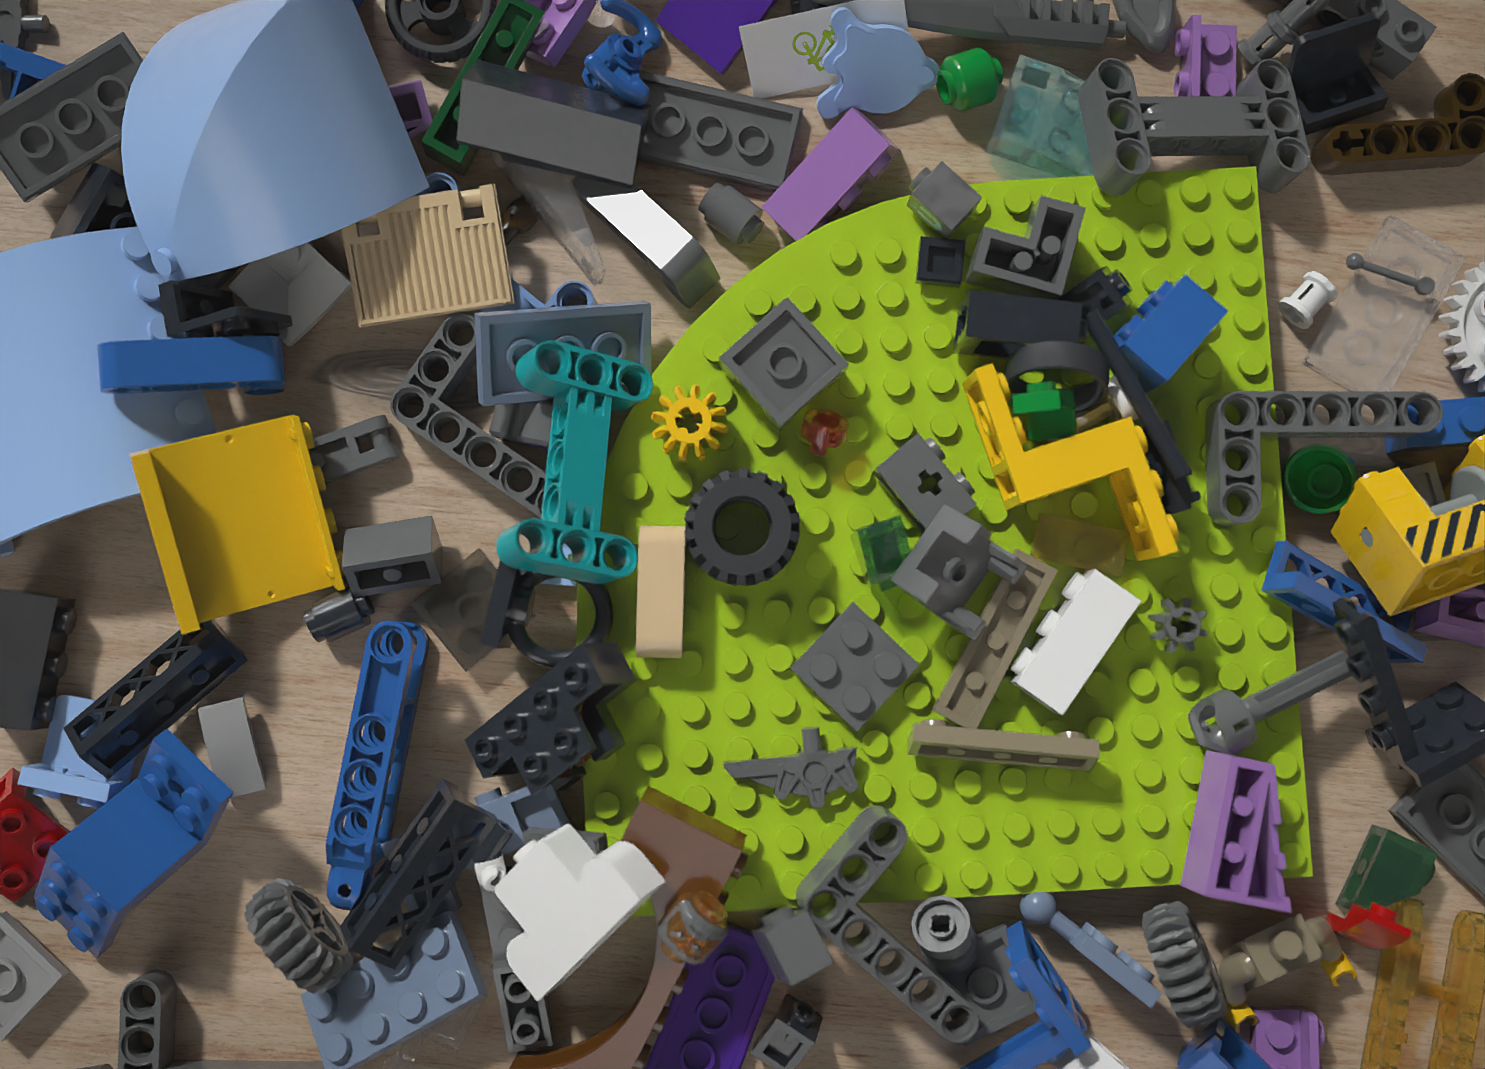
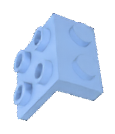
M61 695L56 699L41 763L22 766L18 784L34 787L33 794L36 796L58 799L62 797L63 793L77 796V803L80 805L100 808L130 784L136 756L109 780L80 759L63 727L95 700L73 695ZM99 721L93 723L82 733L84 738L96 729Z

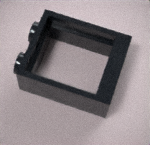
M970 290L958 308L953 353L1008 359L1016 350L1039 342L1066 341L1084 345L1088 330V320L1081 317L1083 303Z

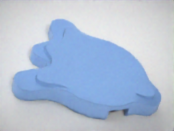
M839 7L833 11L830 17V24L836 35V41L824 55L822 64L827 72L838 75V80L817 98L816 107L823 118H833L844 111L850 110L851 107L870 113H891L908 105L922 91L935 86L937 83L936 73L940 71L939 66L935 60L924 54L919 43L908 31L890 24L873 25L859 20L846 7Z

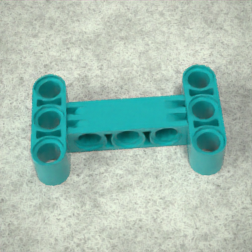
M547 340L524 354L516 365V376L519 383L525 389L554 397L541 519H527L503 530L498 536L496 551L500 560L512 568L593 584H606L631 574L638 562L637 551L628 539L600 532L611 412H623L647 399L652 393L653 379L650 372L636 362L558 341ZM539 360L546 364L548 373L541 369ZM581 371L587 375L589 384L583 380ZM621 381L627 386L629 394L623 389ZM520 534L528 539L530 544L529 553L520 545ZM564 543L570 548L572 552L571 561H569L564 555ZM606 552L611 556L613 560L612 569L606 563Z

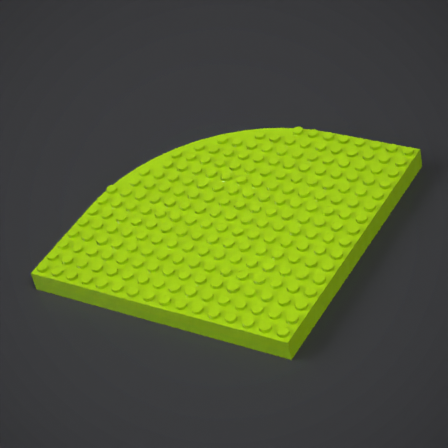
M1256 166L1147 172L1125 194L1120 196H1113L1103 192L1097 185L1094 176L1006 180L968 184L982 196V199L973 213L948 238L965 240L962 284L960 288L915 284L920 237H942L907 207L910 195L880 202L820 227L773 254L726 290L686 330L651 376L653 379L652 393L647 399L634 405L625 419L606 463L600 532L628 539L634 545L638 556L640 525L685 526L686 510L688 511L691 504L690 500L695 492H699L703 483L708 479L713 480L719 476V473L727 470L730 473L737 472L738 469H748L749 472L758 473V471L766 473L768 474L767 477L773 481L777 479L784 486L783 489L788 495L791 494L800 517L799 542L790 561L780 572L767 581L751 586L728 585L710 577L695 562L686 542L683 658L636 657L638 562L631 574L605 584L613 604V624L606 642H617L637 681L606 704L626 745L603 761L594 762L590 754L582 759V766L587 773L583 777L586 831L607 833L608 848L617 842H621V838L647 786H650L747 834L743 851L749 853V857L738 879L729 876L723 888L724 891L729 893V896L721 912L778 909L784 906L799 907L796 900V892L801 881L857 816L867 807L874 805L887 808L903 822L908 834L907 843L857 904L927 900L931 897L942 895L952 898L1030 894L1035 892L1046 893L1180 885L1206 750L1218 752L1201 746L1197 742L1188 720L1189 712L1201 699L1220 690L1227 689L1235 693L1240 699H1243L1297 672L1292 608L1261 591L1276 541L1286 540L1278 438H1260L1262 503L1257 517L1248 523L1225 527L1215 523L1208 515L1205 416L1208 407L1217 399L1231 392L1274 391ZM1041 195L1086 208L1062 296L1105 266H1108L1111 272L1118 269L1131 285L1133 291L1128 295L1132 303L1105 321L1112 335L1125 323L1127 324L1136 314L1139 317L1142 316L1136 310L1154 290H1157L1166 280L1173 285L1185 274L1228 310L1225 316L1169 380L1147 393L1162 421L1168 419L1176 444L1192 470L1193 474L1187 476L1191 491H1199L1201 496L1200 500L1191 503L1192 508L1171 515L1179 532V540L1175 541L1178 549L1176 552L1142 561L1136 560L1108 477L1005 510L962 383L975 369L992 363L996 374L1003 373L1006 376L1007 359L953 353L958 308L970 290L1001 293L965 283L975 244L984 227L1024 237L1031 210ZM788 297L845 359L849 366L846 373L831 387H825L779 433L765 418V411L738 381L733 382L719 367V357ZM1088 333L1084 345L1099 351L1090 333ZM1042 369L1023 374L1019 377L1030 384L1055 382L1056 388L1077 387L1096 380L1087 374L1067 369ZM1111 369L1109 373V378L1114 376ZM696 384L700 386V401L710 392H714L717 395L715 403L709 410L725 407L727 415L713 422L726 425L728 431L726 435L711 433L720 443L718 451L712 450L704 443L702 445L705 452L704 460L699 461L696 457L695 448H689L687 461L681 462L679 460V445L668 455L662 450L664 443L670 437L661 440L654 439L652 432L656 428L665 426V424L652 421L651 415L652 412L657 411L668 412L659 403V398L662 395L675 403L677 399L674 394V387L681 386L684 398H687L691 395L692 386ZM1007 400L1006 403L1011 417L1019 418L1025 432L1026 443L1021 445L1023 451L1026 452L1050 444L1049 440H1030L1027 414H1014L1013 402ZM1226 404L1224 409L1225 418L1229 423L1237 426L1240 420L1239 411L1233 405ZM1272 404L1270 416L1277 424L1276 407ZM687 413L682 416L683 423H677V428H686L689 434L695 433L697 431L696 424H702L703 421L701 418L693 419L691 413ZM1109 416L1106 419L1096 423L1095 425L1083 430L1080 433L1116 421L1111 416ZM1139 418L1133 421L1134 426L1138 425L1144 428ZM918 433L924 441L930 437L938 444L946 456V459L942 462L953 476L959 472L971 484L975 491V494L971 497L977 505L969 510L965 516L988 530L992 534L989 537L991 542L1010 553H1013L1015 549H1019L1058 570L977 729L1057 736L1062 732L1082 733L1085 735V739L1099 740V759L1089 771L907 755L908 737L914 723L920 724L923 720L938 719L947 722L948 726L962 727L933 712L932 709L969 639L939 619L891 581V578L923 534L872 472ZM1228 449L1225 454L1226 464L1232 470L1238 471L1241 464L1240 456L1233 449ZM919 474L918 476L922 481L920 486L917 487L919 492L925 494L930 491L936 496V493L933 491L934 485L937 484L935 478L931 476L925 480ZM1229 494L1226 498V508L1230 514L1237 517L1242 508L1241 501L1234 494ZM744 501L734 502L726 506L718 515L715 523V534L718 542L725 550L735 555H749L761 549L766 543L770 531L769 521L764 511L757 505ZM606 552V563L612 569L613 560L611 556ZM1288 560L1284 572H1289ZM1096 569L1141 602L1064 714H1056L1009 682L1015 672L1010 670V667L1025 647L1031 650L1041 636L1036 632V629L1050 610L1057 613L1064 603L1066 597L1062 595V591L1069 580L1077 572L1083 575L1085 571ZM989 571L964 608L980 617L1000 576ZM579 583L577 586L576 646L587 638L595 622L593 600L588 591ZM1182 598H1190L1191 606L1189 609L1194 612H1206L1205 617L1200 620L1201 629L1207 631L1208 635L1197 636L1192 640L1195 645V650L1192 652L1185 651L1180 642H1178L1175 652L1167 653L1164 649L1166 641L1149 638L1156 630L1155 622L1149 620L1148 615L1160 614L1164 611L1161 607V600L1170 599L1175 608H1177ZM852 602L919 664L858 731L847 723L790 668ZM1172 618L1170 625L1177 629V633H1183L1185 625L1179 623V618ZM1298 702L1256 723L1257 737L1255 743L1233 755L1275 765L1281 824H1277L1280 852L1285 853L1286 869H1282L1283 878L1313 877L1300 706ZM1212 717L1205 720V722L1211 725L1216 722V719ZM819 727L821 749L825 748L827 751H835L838 748L857 747L853 773L859 787L854 792L848 793L843 786H840L834 791L825 794L823 807L814 808L807 795L789 793L785 799H779L774 795L775 789L746 777H732L724 769L723 763L724 761L762 759L798 754L799 751L803 750L801 729ZM883 822L876 826L873 831V840L882 839L888 834L890 829L889 822ZM854 857L846 861L842 868V874L849 875L854 873L860 865V858ZM819 894L814 898L811 907L826 906L830 900V894ZM651 897L630 917L655 916Z

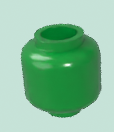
M973 48L946 57L941 64L940 71L936 73V88L941 101L945 105H950L956 111H967L991 103L998 94L999 84L1003 82V70L1000 62L996 58H991L989 53L982 48Z

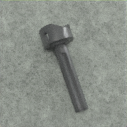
M1343 650L1243 699H1240L1235 693L1227 689L1220 690L1201 699L1188 714L1190 727L1197 742L1201 746L1229 755H1234L1252 746L1257 737L1256 723L1352 676L1346 665V659L1348 658L1346 652ZM1215 717V723L1208 725L1205 720Z

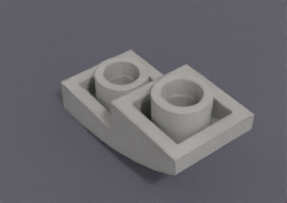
M244 697L199 708L198 714L212 772L234 792L231 798L266 789V779L255 746V734Z

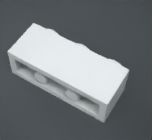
M1096 569L1085 571L1083 575L1077 572L1069 580L1062 591V595L1066 597L1064 603L1057 613L1050 610L1036 629V632L1041 636L1031 650L1025 647L1010 667V670L1015 672L1009 682L1056 714H1064L1141 602Z

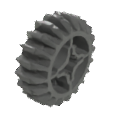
M277 878L272 883L263 886L252 896L253 899L245 905L246 912L244 914L248 922V931L255 936V943L261 947L264 956L269 958L274 964V968L279 969L284 974L286 980L294 981L298 988L305 989L312 994L316 992L322 994L327 989L337 985L347 975L350 968L354 966L353 952L348 950L341 929L333 919L334 916L330 915L324 908V904H320L313 894L307 893L301 885L295 884L288 879Z
M1179 901L1165 902L1154 906L1152 910L1144 912L1142 927L1144 930L1143 935L1148 945L1147 948L1158 974V979L1177 1018L1189 1028L1197 1025L1201 1027L1225 1016L1227 1009L1226 1000L1219 977L1202 934L1187 906Z

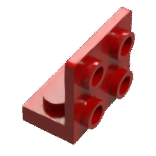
M11 768L0 778V894L12 902L18 901L39 882L50 847L70 832V830L26 798V786L18 784L20 772L15 768Z

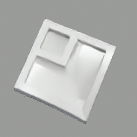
M307 242L250 262L229 285V288L250 308L290 315L293 326L279 330L280 336L278 337L282 338V341L287 346H292L332 309L352 288L351 280L312 243Z

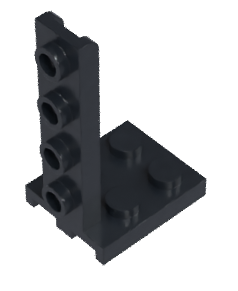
M1346 597L1332 602L1337 618L1334 628L1340 640L1346 645L1349 658L1346 659V665L1352 676L1358 681L1361 693L1357 695L1358 701L1363 710L1369 715L1372 727L1365 731L1369 745L1373 748L1378 747L1381 751L1385 752L1388 755L1389 761L1399 770L1404 768L1413 775L1416 784L1421 788L1485 754V702L1455 681L1405 708L1377 619L1367 612L1359 613L1355 603Z

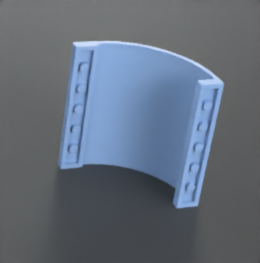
M138 226L63 236L0 252V557L12 555L15 551L12 539L29 531L92 508L141 495L129 453L217 433L203 390L108 394L100 391L98 344L109 341L177 339L167 337L158 284L164 283L152 263L151 254Z

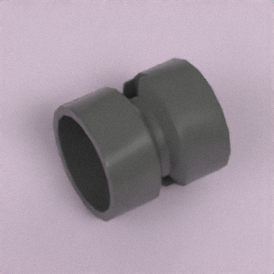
M943 895L931 897L922 902L913 914L911 926L912 934L926 963L937 973L945 975L960 974L970 968L977 958L979 945L971 918L964 905L955 898Z

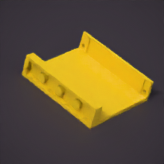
M292 414L129 453L181 634L200 630L199 623L327 587L334 586L338 591L345 589L342 577L345 576L342 569L343 552L342 550L335 552L331 538L332 534L337 533L336 522L331 508H323L319 493L326 491L324 477L319 465L312 466L308 449L315 447L313 435L308 422L301 423L299 416Z

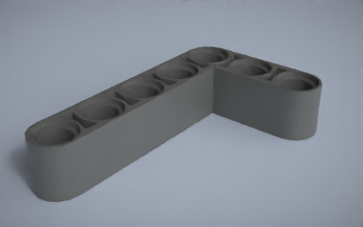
M466 313L450 315L442 323L393 393L390 400L392 414L402 424L541 517L546 473L446 405L477 361L475 319ZM460 328H473L474 337L469 344L464 346L455 344L454 336ZM439 362L448 363L449 372L447 377L439 382L431 381V368ZM415 397H421L424 402L422 413L417 417L407 418L405 414L407 402ZM448 422H458L460 426L458 437L450 443L442 442L440 437L442 427ZM484 446H493L496 450L495 461L488 467H479L476 462L478 450ZM520 470L530 471L533 476L531 486L523 492L514 491L511 485L513 475Z
M1423 391L1231 392L1211 403L1205 416L1208 515L1215 523L1225 527L1248 523L1257 517L1262 503L1260 438H1407L1436 428L1442 420V405L1437 397ZM1226 404L1233 405L1239 411L1240 420L1237 426L1232 425L1225 418L1224 409ZM1272 404L1279 406L1283 410L1285 416L1283 425H1278L1272 420L1270 416ZM1317 405H1322L1327 409L1330 417L1327 425L1322 424L1317 419L1315 413ZM1363 405L1368 406L1373 411L1374 422L1372 425L1366 423L1362 418L1361 410ZM1409 405L1413 406L1418 412L1419 420L1417 425L1413 424L1408 418L1407 409ZM1228 449H1233L1240 456L1241 464L1238 471L1232 470L1226 464L1225 454ZM1229 494H1234L1241 501L1242 508L1237 517L1230 514L1226 508V498Z
M877 805L867 807L801 881L796 892L797 904L801 910L808 911L815 927L944 1038L954 1043L968 1041L975 1035L979 1026L978 1013L954 986L857 904L903 850L908 836L906 826L890 810ZM883 822H889L890 829L888 834L882 839L873 840V831L876 826ZM854 857L860 858V865L854 873L849 875L842 874V868L846 861ZM823 893L830 894V900L825 907L818 910L811 909L815 897ZM857 922L863 923V928L856 937L845 938L849 926ZM896 951L895 958L890 964L879 966V960L886 952ZM924 979L928 980V984L922 992L912 994L915 984ZM960 1008V1012L955 1019L948 1022L945 1021L947 1014L952 1009Z
M152 970L128 983L122 991L120 998L118 1069H325L323 1062L174 1059L177 988L173 977L166 971ZM143 985H148L154 990L156 995L155 1004L145 1000L142 993ZM141 1030L151 1034L154 1040L153 1049L146 1047L142 1043Z

